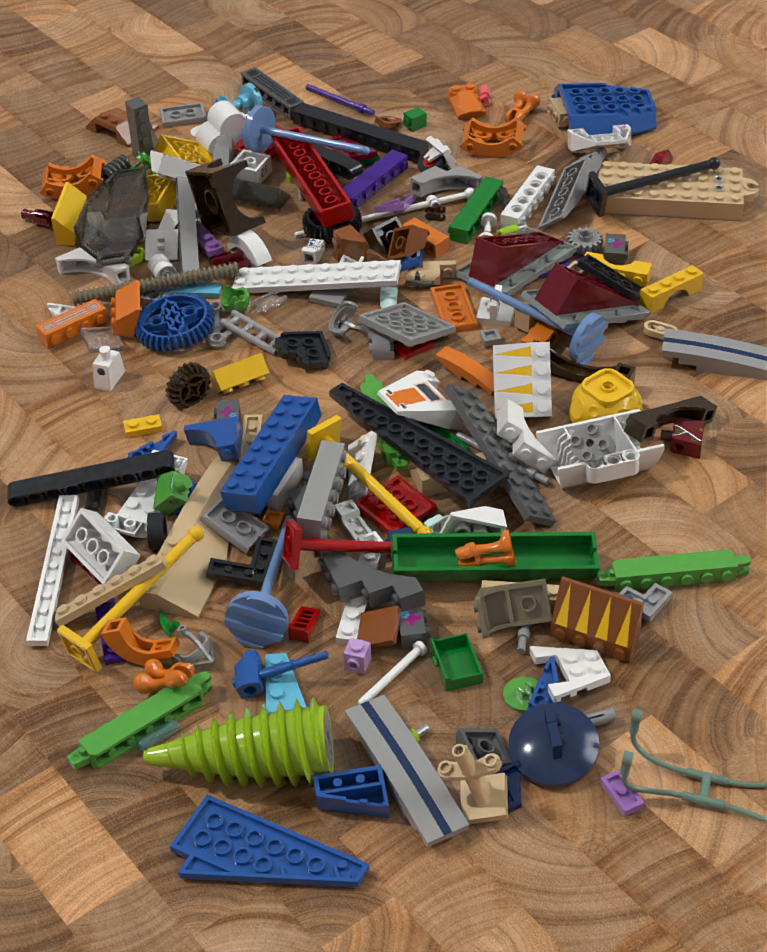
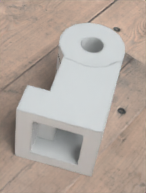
M314 238L309 240L307 247H303L301 250L302 264H318L325 251V240Z

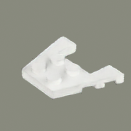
M530 646V655L534 664L546 663L550 657H554L566 682L548 684V693L553 703L560 702L561 697L566 695L573 697L577 695V691L586 688L589 691L610 683L611 675L597 650Z

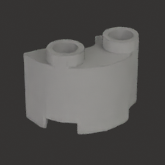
M368 332L369 354H373V361L394 360L393 340L385 334Z

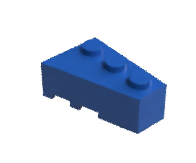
M381 765L313 775L317 809L389 819V803Z

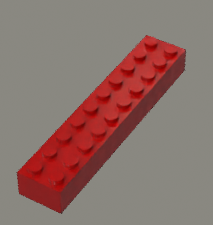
M300 126L287 130L305 134ZM271 135L275 153L323 228L332 227L353 219L354 213L351 200L311 143Z

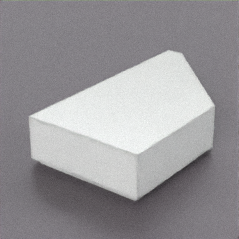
M47 303V308L53 317L76 307Z

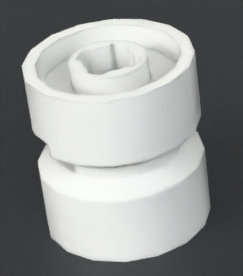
M163 254L154 255L148 262V268L155 278L156 276L161 277V275L166 276V274H177L174 266Z

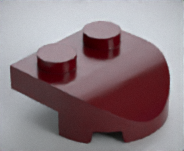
M237 250V252L233 253L230 251L216 255L215 258H211L212 265L216 267L219 264L223 266V264L228 265V263L233 264L234 262L238 264L239 269L251 266L250 259L244 257L242 250Z

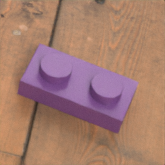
M620 769L600 778L601 786L624 817L644 808V801L639 794L623 785Z

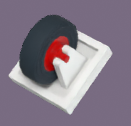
M431 135L426 138L430 150L424 153L418 160L420 172L433 166L441 169L446 167L449 170L456 167V160L450 155L451 150L447 145L443 146L438 138L434 139Z

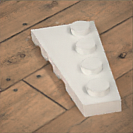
M373 431L362 435L359 439L348 445V454L369 474L371 473L378 435ZM348 470V499H352L355 502L367 495L368 488Z

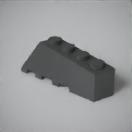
M140 97L125 101L132 152L135 157L139 154L138 151L141 154L145 152L149 156L150 151L155 150L158 138L149 120L147 104Z

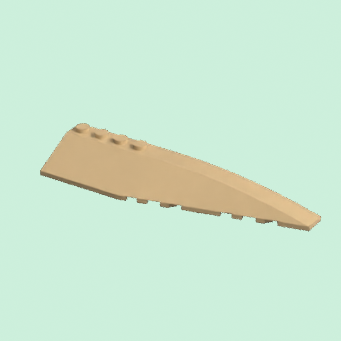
M218 454L197 483L159 553L162 552L165 556L185 535H188V530L192 526H200L204 531V537L202 540L195 542L140 598L141 608L155 611L163 610L165 613L199 619L218 581L206 578L210 558L227 561V552L229 550V541L200 521V517L221 497L220 490L238 465L239 459L221 461Z

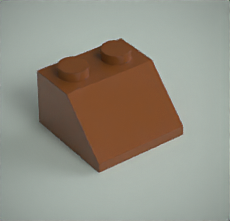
M352 225L333 230V256L336 261L340 262L344 254L357 262L363 256V262H367V241Z
M415 225L395 228L387 260L407 258L424 248L427 243L428 231Z

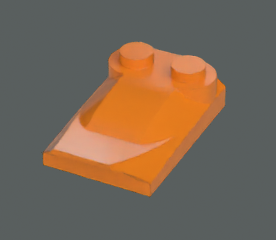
M467 83L466 85H453L449 88L447 98L458 120L486 116V110L477 93L476 85Z

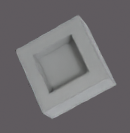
M497 328L480 331V338L484 347L501 344L502 338Z

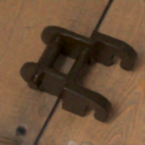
M440 206L427 207L425 209V218L427 220L444 221L446 216L443 214L441 217L440 213H444L446 208L443 206V210H441Z

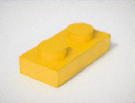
M159 414L123 421L126 438L163 431Z

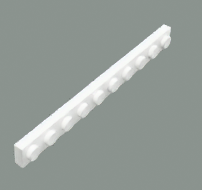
M59 495L26 639L27 646L49 645L69 552L61 540L77 515L80 501L78 495Z

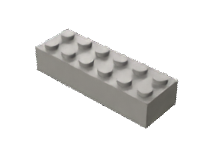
M321 440L297 515V524L303 530L302 538L327 539L328 532L326 530H330L332 521L330 516L334 517V503L338 504V491L342 490V478L346 477L347 467L344 466V463L346 464L347 452H344L345 443Z

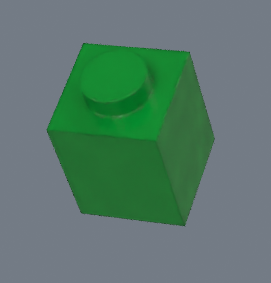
M419 107L403 113V124L412 132L427 126V113Z

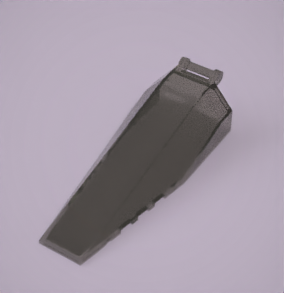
M146 167L114 171L108 180L105 181V186L99 188L100 192H95V197H91L86 202L74 225L78 246L96 259L98 269L110 265L132 264L131 259L145 235L147 226L149 194Z

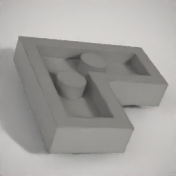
M655 583L644 595L628 586L619 595H631L634 600L643 602L642 618L650 622L672 599L673 592Z

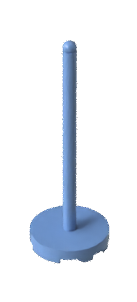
M255 105L251 111L246 113L245 127L241 131L244 146L250 151L258 153L264 152L272 142L271 135L367 155L370 152V149L365 146L275 128L273 111L271 108L263 105Z
M473 278L467 281L468 286L573 336L569 348V357L574 362L587 365L594 359L595 356L593 354L597 347L604 343L605 336H603V333L608 328V322L605 321L604 316L596 312L588 314L581 321L577 329H562L538 309Z
M292 515L285 517L261 591H247L236 595L231 599L226 609L225 626L236 637L235 640L245 646L261 649L266 645L279 643L286 633L289 623L288 612L284 605L270 594L282 560L286 520L294 519Z

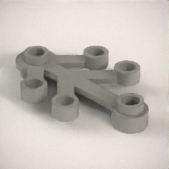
M213 301L210 303L215 314V325L213 326L214 329L211 330L213 334H208V337L204 339L209 341L211 347L221 348L226 344L228 337L237 336L238 334L229 329L224 333H220L225 329L224 326L220 325L219 315L223 311L222 304L219 301ZM228 316L226 320L229 321L233 316Z

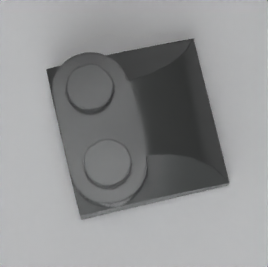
M458 729L456 744L467 745L475 761L489 753H494L500 757L501 767L512 766L513 762L498 729ZM463 749L458 750L459 754L463 752Z

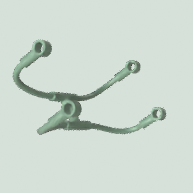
M633 709L629 732L634 748L644 758L658 766L685 774L686 777L701 780V787L698 795L685 791L682 793L633 785L628 782L627 777L629 776L634 753L624 751L620 775L621 781L626 788L640 793L682 798L681 800L721 810L724 808L767 823L766 816L725 803L724 800L708 797L710 783L744 788H767V782L756 783L731 780L728 777L691 768H680L653 757L643 750L637 742L636 734L638 733L643 710Z

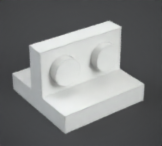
M496 285L495 289L502 292L503 285ZM491 296L490 298L482 297L476 319L479 324L510 327L515 308Z

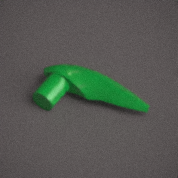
M160 610L161 628L171 638L174 631L180 626V623L174 620L170 624L163 610Z

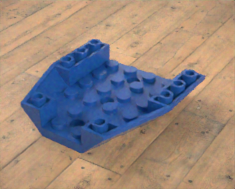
M607 83L558 84L554 89L556 98L561 97L569 119L568 130L583 128L588 135L613 133L614 125L628 124L631 127V135L657 128L656 105L649 89L621 87V85H607Z

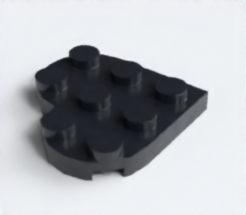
M322 331L282 332L280 337L275 338L274 348L279 353L280 358H296L298 363L301 364V368L305 370L310 368H328L331 352Z

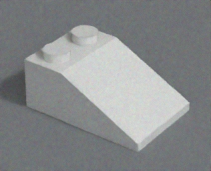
M483 506L451 512L440 533H502L507 528L504 511Z

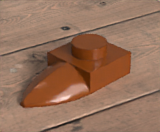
M376 116L374 122L379 127L390 129L395 128V125L400 123L402 119L393 116Z

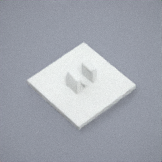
M178 229L146 230L145 261H149L151 257L157 254L165 255L169 261L178 260Z

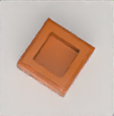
M267 509L261 521L269 526L270 529L280 531L286 517V512Z

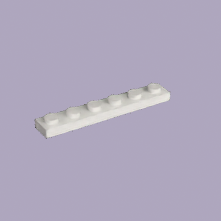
M360 553L358 562L378 570L382 554ZM362 596L346 601L336 635V643L347 645L350 638L357 639L361 613L366 612L368 607V601H364Z

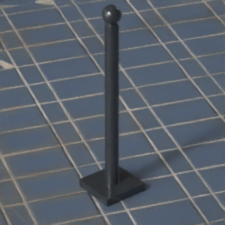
M712 157L699 163L604 187L595 171H592L588 175L585 197L597 216L602 217L605 213L607 197L610 195L710 169L716 170L720 167V160L717 157Z

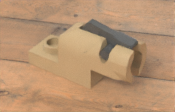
M456 260L423 262V268L406 270L407 287L440 285V278H456Z

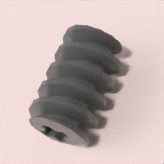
M121 154L104 165L101 170L103 182L113 184L119 178L127 175V172L130 171L129 168L132 167L129 159Z

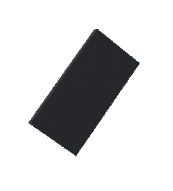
M587 254L578 261L576 265L578 268L635 302L640 297L642 286L591 255Z

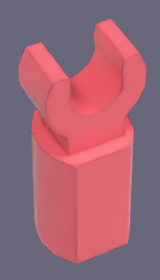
M483 85L479 89V97L484 102V106L490 104V89L487 85Z

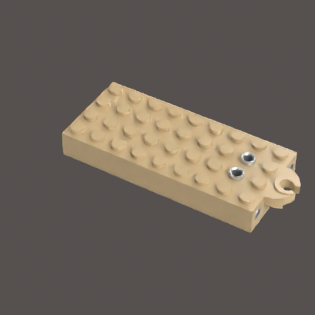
M604 161L599 168L598 177L604 187L683 166ZM719 167L716 170L710 169L610 195L607 197L605 213L741 221L744 201H754V198L759 194V184L752 179L744 178L743 169Z

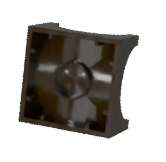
M218 158L185 171L202 225L211 234L233 237L266 223L264 216L251 218L241 213L233 200V183L239 172L248 167L247 160L221 166L223 165L222 160Z

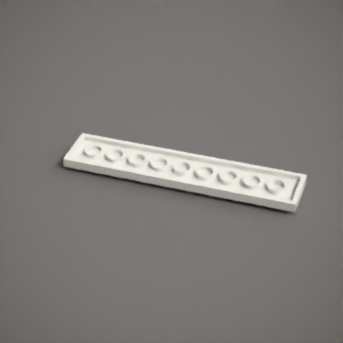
M401 260L257 268L244 267L239 269V276L235 277L232 288L244 287L249 293L397 286L402 265Z

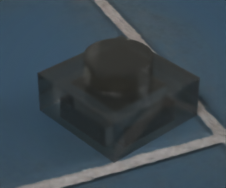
M506 187L499 188V195H497L498 204H501L503 210L510 202V195Z

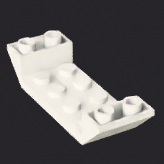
M174 455L175 471L185 475L188 458ZM157 478L141 481L118 514L108 512L104 517L118 533L132 537L147 538L148 513L160 512L153 509Z

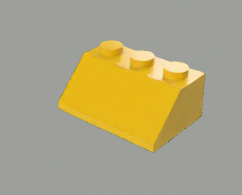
M262 353L209 373L211 376L210 386L216 393L223 392V394L234 391L233 387L238 385L239 388L250 385L249 381L255 379V382L265 379V375L270 372Z

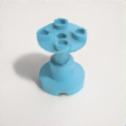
M247 83L240 88V95L235 98V101L231 102L226 96L222 95L215 99V103L223 100L229 101L237 110L243 111L247 109L251 111L255 105H263V100L260 92H256L254 89L256 87L251 83Z

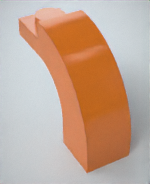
M126 617L108 620L101 633L107 645L117 655L141 666H145L146 661L149 659H158L161 662L163 658L169 659L174 657L180 645L177 637L150 640L140 636L133 630Z

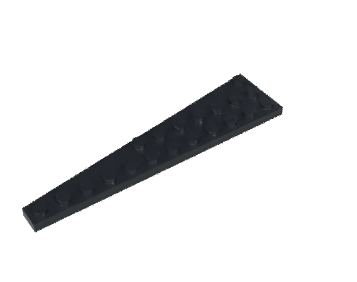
M340 383L329 390V396L470 508L509 479V472L415 421L397 415L389 407L344 383Z

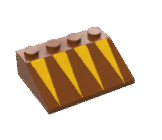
M562 576L552 616L550 636L589 650H597L600 654L630 663L639 646L643 602Z

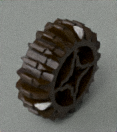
M189 362L188 364L184 363L182 367L178 366V370L173 371L174 374L169 377L170 381L166 383L168 386L165 389L167 392L166 397L172 405L183 409L194 406V404L203 400L204 395H208L206 392L210 389L211 376L207 369L200 364Z

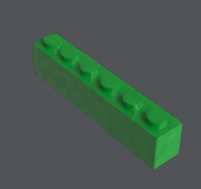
M486 176L479 183L471 198H468L466 205L461 208L460 213L455 216L453 223L449 225L450 241L468 245L481 226V216L484 213H490L503 195L504 180Z

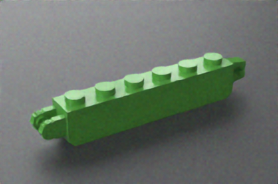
M364 375L365 383L360 385L361 393L389 407L377 395L378 391L385 388V386L383 387L381 381L376 380L374 375ZM377 435L376 442L385 466L394 467L397 472L408 470V458Z
M725 549L618 559L612 563V569L599 571L597 580L599 586H614L615 592L622 591L626 586L634 590L650 589L655 583L662 587L736 581L737 576L749 574L751 558L747 555L734 556L733 551Z
M206 671L200 672V674L198 673L188 679L187 684L182 687H167L160 690L157 694L140 702L132 709L123 712L120 716L105 723L92 733L85 735L82 739L78 740L79 747L67 756L69 764L74 770L88 764L92 768L100 769L203 705V696L212 689L210 673Z

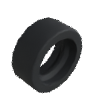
M164 512L148 513L147 538L150 550H160L167 538V523Z

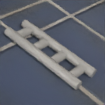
M232 310L231 316L233 318L229 321L224 318L220 320V325L272 355L277 354L274 343L275 338L280 337V335L236 310ZM241 321L247 325L241 329L235 324ZM254 328L260 333L253 336L248 332ZM268 336L273 341L267 344L262 339Z

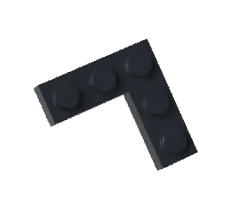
M258 536L250 565L210 558L206 578L262 588L278 540Z

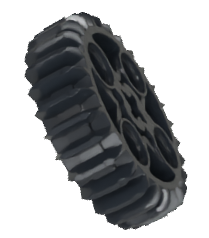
M352 204L353 219L332 227L323 228L313 210L308 208L302 219L304 233L310 239L325 240L327 244L332 242L334 237L333 230L352 225L359 233L362 226L360 210Z

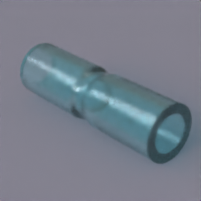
M173 719L158 727L155 731H151L137 739L136 744L139 750L143 752L161 740L180 731V725L176 719Z

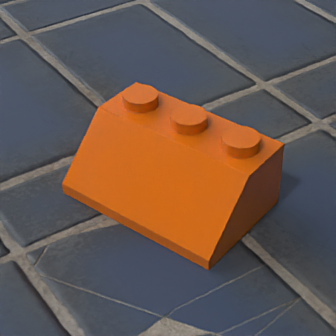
M138 280L117 290L115 297H111L110 327L113 328V335L134 338L135 327L137 326L140 314V282Z

